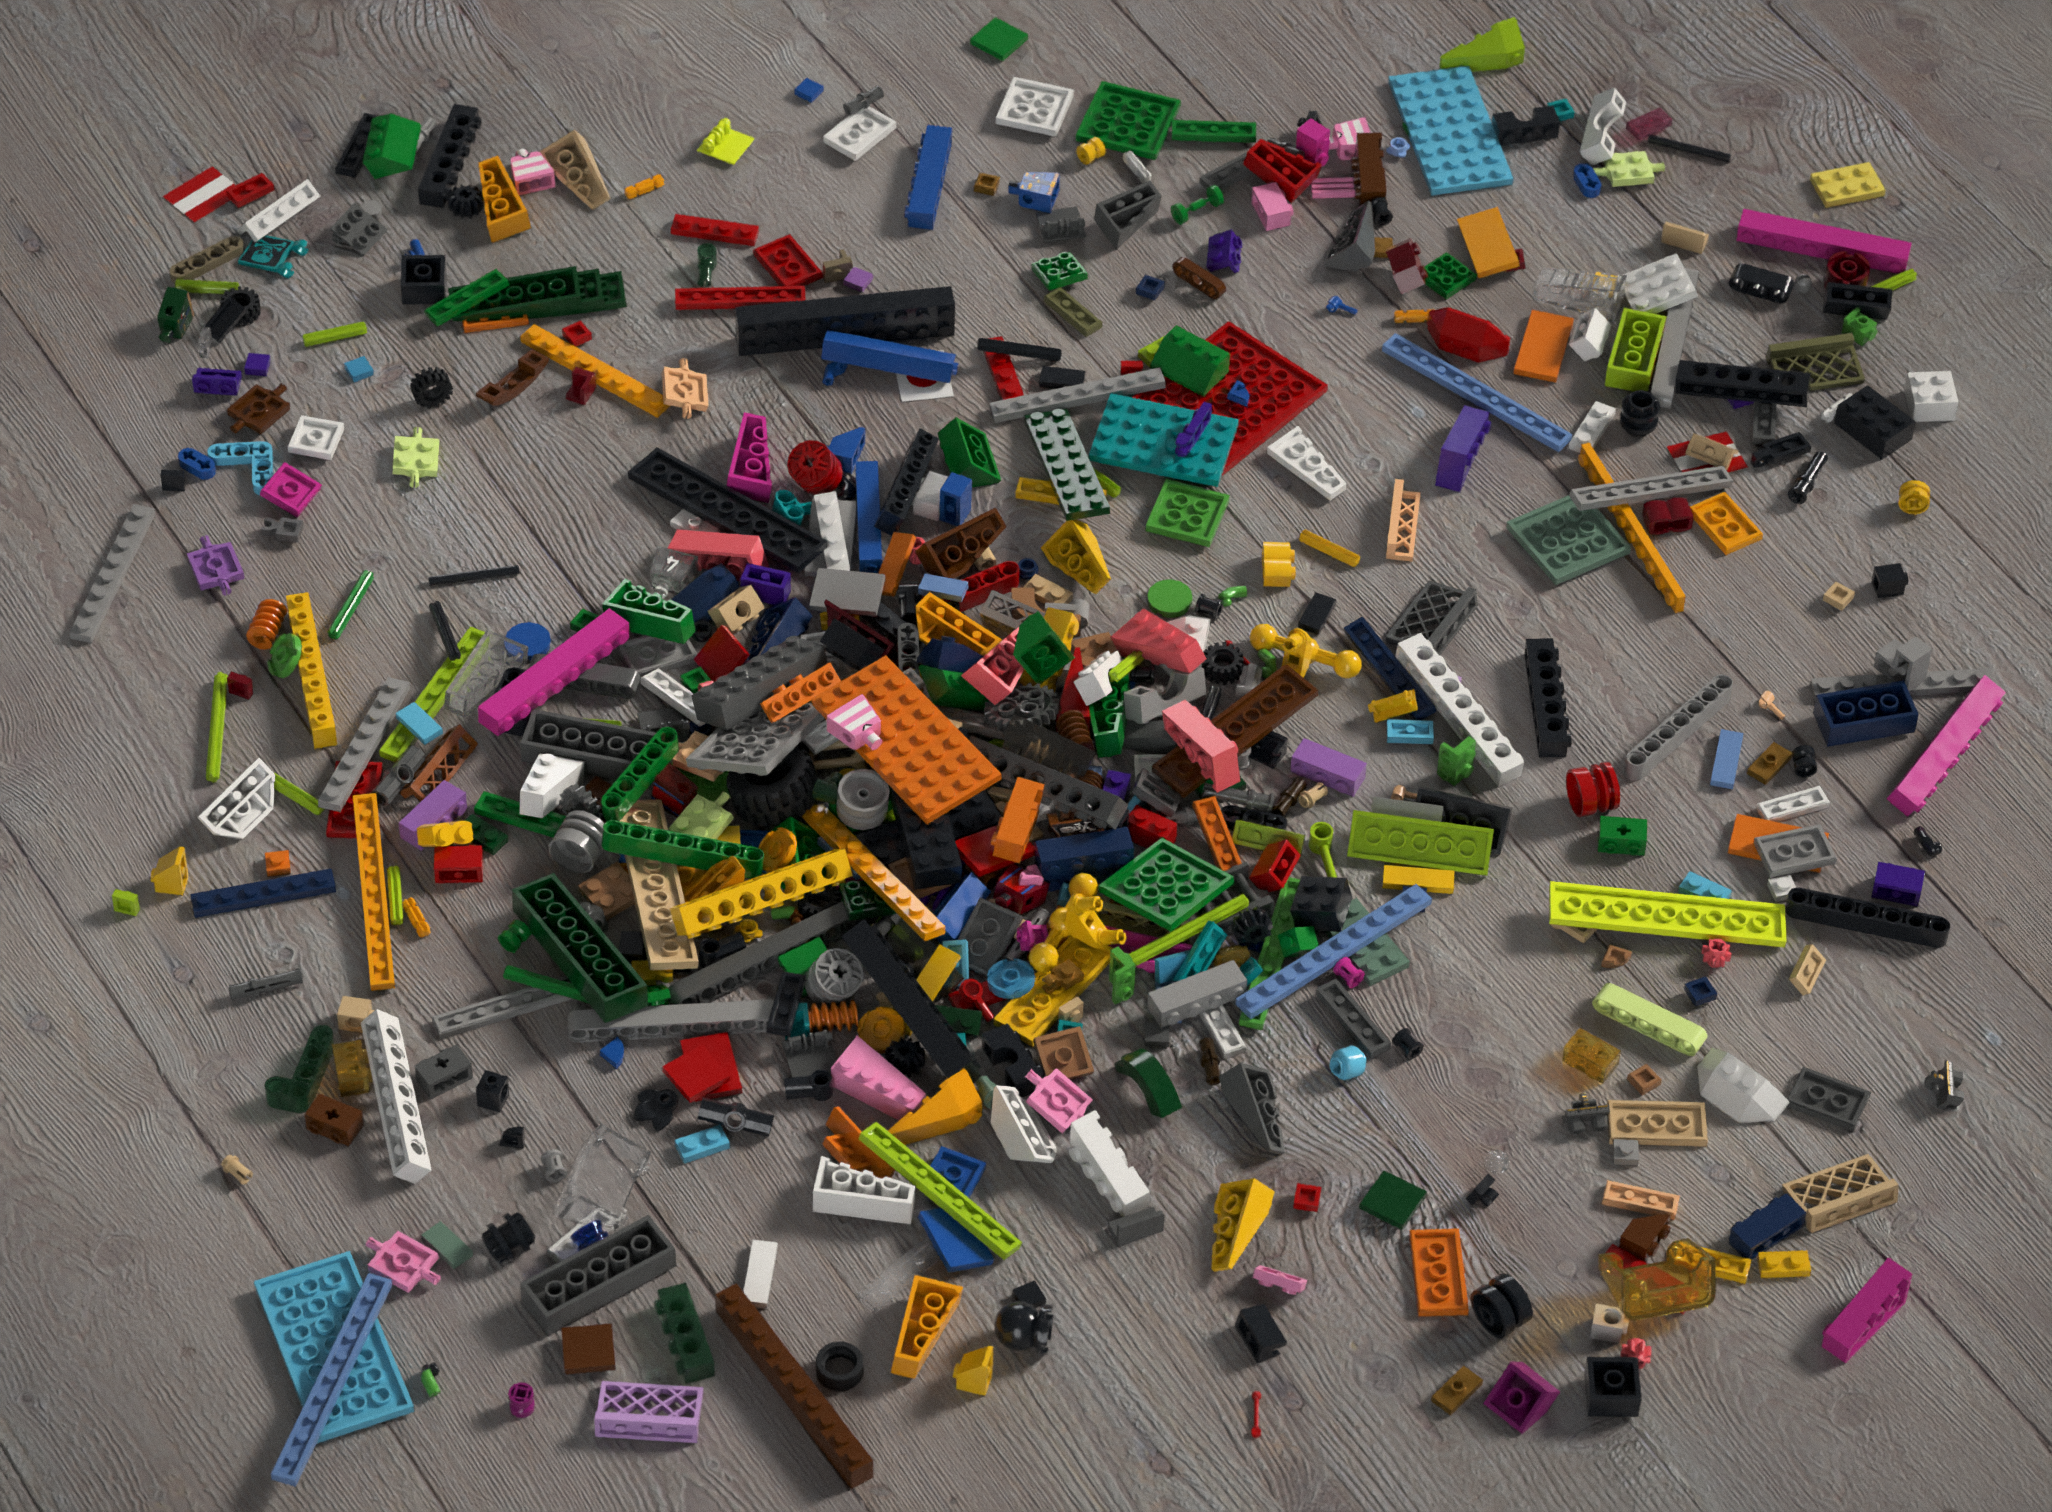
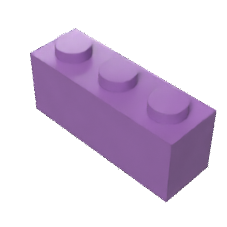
M1303 738L1292 755L1290 772L1317 783L1321 782L1325 786L1354 797L1365 779L1367 763Z
M443 780L399 822L400 838L422 851L425 847L418 845L417 828L423 824L451 822L458 816L463 815L467 809L466 792Z

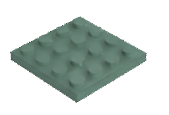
M1569 495L1509 520L1506 524L1508 531L1555 585L1630 554L1631 546L1597 508L1579 511Z

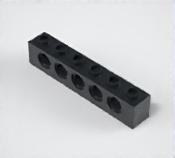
M453 105L418 187L419 204L438 208L445 207L449 192H452L453 186L457 185L458 173L463 170L464 159L469 156L470 145L475 142L476 130L481 127L482 118L479 117L477 107Z
M1686 360L1679 361L1676 375V394L1749 402L1758 401L1759 403L1768 404L1777 403L1778 405L1807 407L1811 387V373Z
M919 428L908 446L876 520L875 528L890 536L898 531L905 520L939 438Z
M1553 638L1526 639L1524 658L1538 757H1566L1567 748L1571 747L1572 740L1571 734H1567L1569 718L1564 716V713H1566V699H1562L1564 684L1559 682V678H1561V665L1557 664L1559 649L1554 647Z

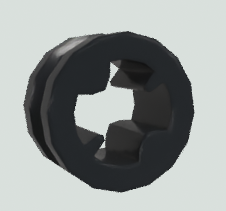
M704 620L694 623L695 632L692 638L697 642L708 641L712 637L711 624Z

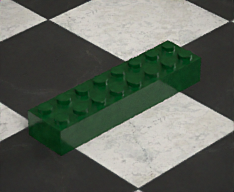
M554 873L512 889L513 912L528 926L531 934L605 1023L648 1006L647 984Z

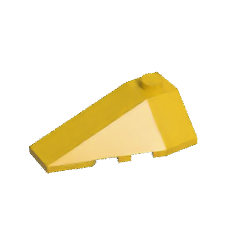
M1077 519L1066 521L1041 547L1052 565L1061 569L1065 574L1075 579L1094 594H1097L1111 580L1097 539L1086 523Z
M1255 1178L1222 1183L1220 1185L1214 1205V1213L1217 1214V1223L1213 1225L1216 1241L1212 1245L1211 1270L1214 1272L1233 1268L1269 1213L1275 1191Z

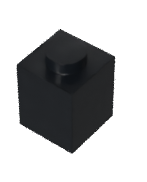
M1897 563L1875 566L1871 582L1877 597L1883 598L1904 595L1905 586L1908 585L1909 580L1907 572H1904L1901 564Z

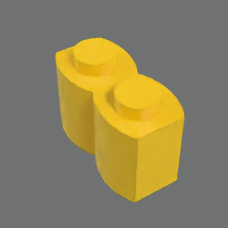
M1263 542V586L1290 587L1291 580H1295L1296 568L1291 567V563H1294L1295 550L1290 548L1289 542Z
M451 821L423 824L417 828L418 845L422 847H442L467 844L473 840L472 823L468 821Z

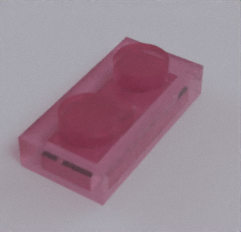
M1659 107L1627 122L1626 129L1639 141L1650 134L1652 135L1672 126L1673 119Z

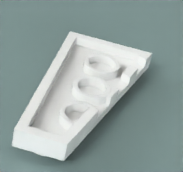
M1299 426L1267 447L1268 455L1330 501L1346 490L1345 481L1331 465L1324 461L1325 457L1321 452H1317L1314 449L1313 443L1309 438L1304 437Z

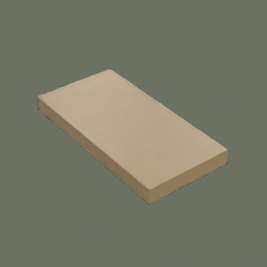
M1607 1100V1105L1610 1108V1113L1607 1116L1609 1144H1613L1614 1139L1638 1140V1145L1707 1147L1705 1102Z

